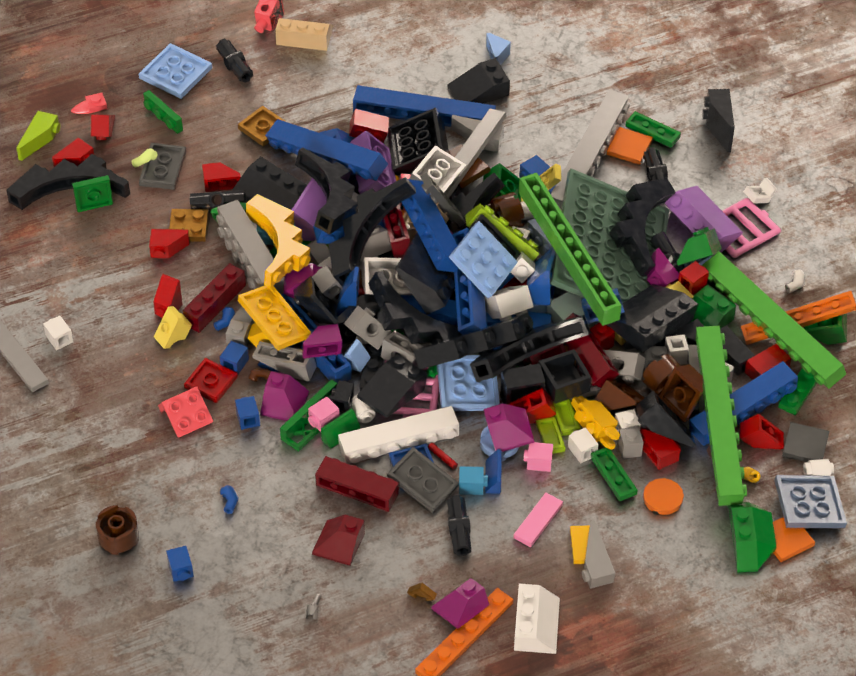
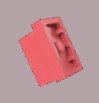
M198 387L176 395L158 405L161 413L166 412L178 438L213 422Z

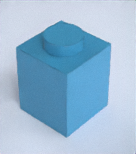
M460 466L459 495H483V487H487L488 475H484V467Z

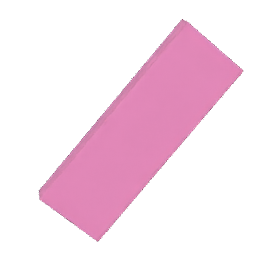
M545 493L514 533V539L532 547L563 506V501Z

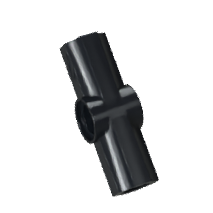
M221 39L216 45V50L222 56L226 68L229 71L232 70L239 81L244 83L250 81L253 77V71L247 65L241 50L237 51L230 40Z
M649 148L644 152L648 182L668 178L667 166L663 164L659 150Z
M245 190L190 193L189 200L191 209L216 208L238 200L240 203H246L247 195ZM218 194L222 197V202L219 205L214 200Z
M660 232L651 237L650 242L654 249L659 248L668 260L672 255L673 261L671 264L678 273L685 268L684 264L679 266L677 264L680 254L675 251L665 232Z
M455 495L447 499L449 534L452 535L454 554L466 556L472 551L470 519L466 512L465 498Z

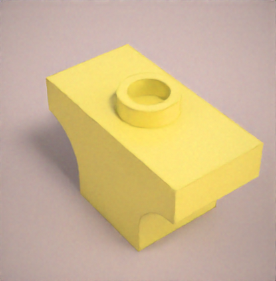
M174 306L168 307L154 338L164 349L170 348L175 342L186 339L192 324Z

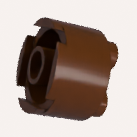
M514 192L494 197L488 206L494 210V215L498 218L503 217L509 222L508 226L511 228L512 226L524 227L525 223L521 224V219L525 218L523 207L519 198H514V195H516Z
M669 354L662 355L663 359L658 362L656 360L652 361L643 373L645 378L643 382L651 391L654 390L658 396L661 394L674 367L681 366Z
M113 505L99 513L96 521V531L102 548L109 551L112 555H117L131 549L138 543L137 518L130 508H121L118 505Z

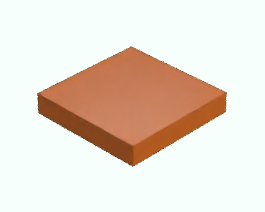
M619 127L607 149L606 155L640 165L644 158V152L649 149L653 137Z
M784 517L773 522L777 546L773 553L780 562L815 546V541L805 528H786Z

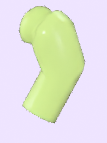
M147 149L139 157L132 160V165L135 168L150 160H155L158 154L153 149Z

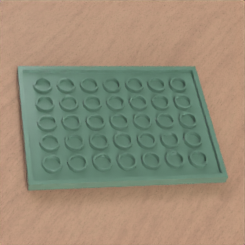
M570 169L567 174L561 211L610 288H618L622 303L651 286L647 281V276H640L624 247L617 248L609 234L615 224L621 222L617 213L625 203H629L625 196L628 192ZM657 206L651 210L646 220L645 235L650 255L655 252L650 242L651 237L660 232H665V234L667 232L669 209L663 206ZM555 253L550 284L585 298L563 262Z

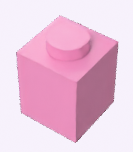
M325 397L308 408V421L312 427H316L321 432L323 426L339 417V408L328 397Z
M537 442L529 444V449L524 450V461L527 462V470L551 472L553 444Z

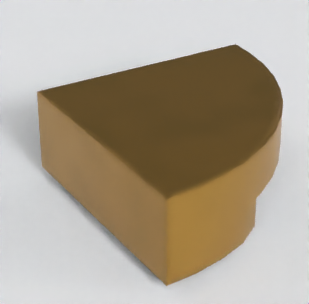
M423 582L409 587L407 591L414 598L417 596L426 598L425 601L435 600L437 595Z

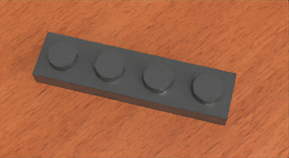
M427 173L420 176L424 183L421 185L427 195L430 193V197L435 204L439 203L438 206L444 214L447 212L446 215L452 223L456 222L459 227L464 225L466 222L460 211Z

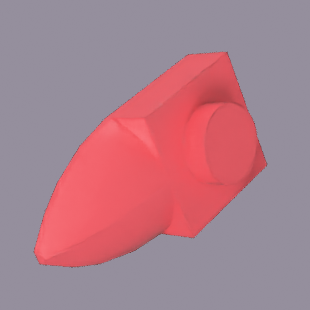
M103 93L85 96L86 100L73 107L71 112L89 114L106 110L107 104Z

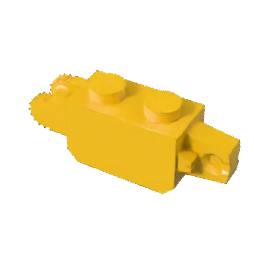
M583 396L573 397L571 405L576 410L575 420L583 428L586 427L597 442L600 441L604 447L613 450L616 446L614 440H618L620 437V433L616 429L618 421L601 402L597 400L589 401Z

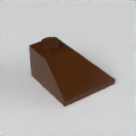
M690 364L674 367L659 395L683 422H687L703 393V376Z
M606 380L594 400L601 402L608 411H620L636 408V405L645 397L623 381Z

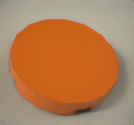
M659 478L649 482L643 493L644 504L647 508L661 515H668L678 511L684 498L683 490L679 484L666 478Z

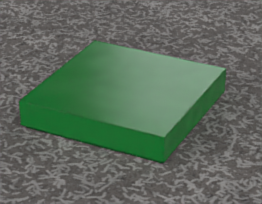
M108 175L72 183L77 212L113 205Z

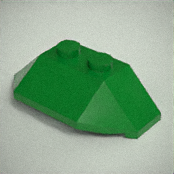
M743 502L741 505H728L737 573L758 572L777 547L772 513L750 502Z

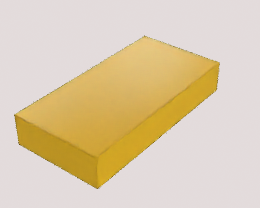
M590 525L570 526L573 564H584Z

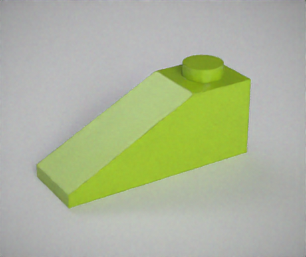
M37 111L16 147L19 160L23 161L54 139L61 127L58 115Z

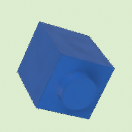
M230 341L220 355V365L238 374L249 360L248 347Z
M255 397L236 399V414L241 430L260 426Z
M187 546L166 550L173 582L194 577Z

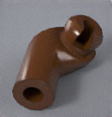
M253 368L250 370L251 373L248 377L254 382H257L259 377L268 380L271 371L265 368Z

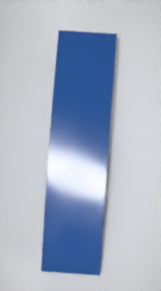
M355 267L340 290L336 306L337 316L343 313L349 306H357L359 267Z

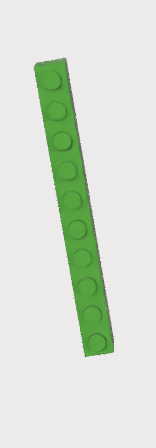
M537 172L521 177L519 181L520 196L602 326L620 320L621 303Z
M718 251L702 265L709 271L708 282H714L715 287L720 293L724 292L727 294V298L734 304L736 303L745 316L749 315L757 327L761 326L764 329V333L770 339L773 337L776 340V344L782 350L786 349L789 352L788 354L793 361H799L806 373L809 374L811 372L819 385L822 386L824 384L830 389L846 375L844 365L722 253Z
M720 325L696 327L695 338L700 374L703 376V397L718 506L743 504L744 496H747L746 484H742L744 467H740L739 463L742 461L741 449H737L739 433L735 432L734 427H737L736 415H732V410L735 409L734 399H730L732 384L727 380V377H730L729 365L725 366V361H727V350L723 349L725 335L721 333Z

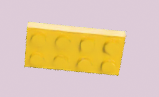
M264 285L238 295V302L277 351L304 341L311 335V331L274 286L269 288Z

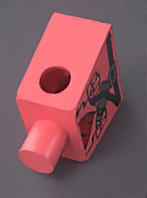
M259 0L254 12L256 19L254 29L257 32L263 33L265 29L269 31L274 30L278 19L284 15L282 0Z

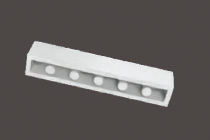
M452 406L339 434V449L345 463H358L362 460L389 454L390 452L426 443H435L444 439H452L459 436V422Z

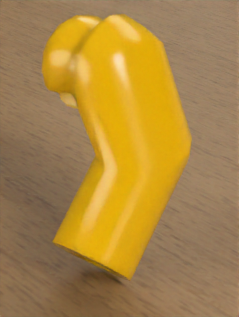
M744 467V479L751 483L758 482L761 477L760 473L751 467Z

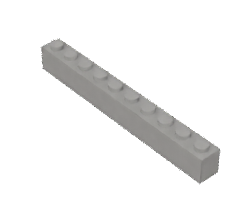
M611 89L608 90L564 169L561 181L556 184L551 193L560 210H562L569 170L574 169L588 176H593L595 166L598 167L601 156H604L606 152V145H610L613 137L612 134H616L618 124H621L623 121V113L627 114L630 106L627 103L628 95Z

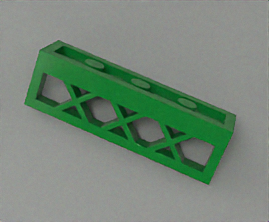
M331 379L280 427V437L283 442L299 452L320 432L316 427L305 430V426L310 424L308 421V408L325 397L329 398L332 389L337 387L335 381ZM303 435V439L299 443L292 440L294 436Z

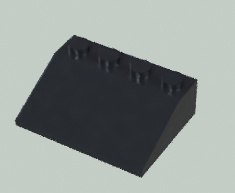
M436 107L388 128L394 172H413L434 146L449 154L445 125Z
M260 156L247 168L232 191L245 190L247 202L258 194L292 210L307 184Z
M416 232L395 270L428 315L446 306L455 289L454 272L436 269Z
M652 284L623 303L625 312L621 313L620 320L607 325L640 353H643L694 320L698 303L683 292Z

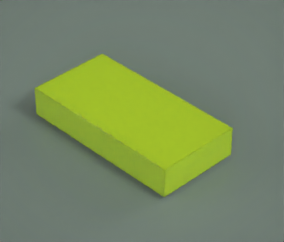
M570 399L554 404L556 410L554 417L562 436H567L576 430H581L579 423L574 418L575 412Z
M550 417L536 420V426L542 443L553 444L552 454L565 452L566 447L556 418Z

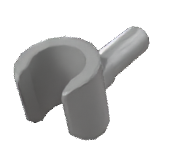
M316 594L311 604L305 605V618L308 615H313V619L317 618V604L321 597L320 594Z

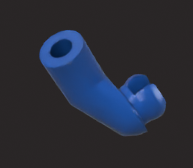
M225 307L222 311V319L213 323L216 331L229 326L231 319L235 315L232 307Z
M226 485L220 489V494L227 499L224 511L232 514L239 497L232 486Z

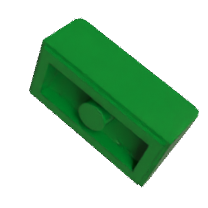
M354 410L346 411L321 428V440L330 449L339 444V434L361 429Z

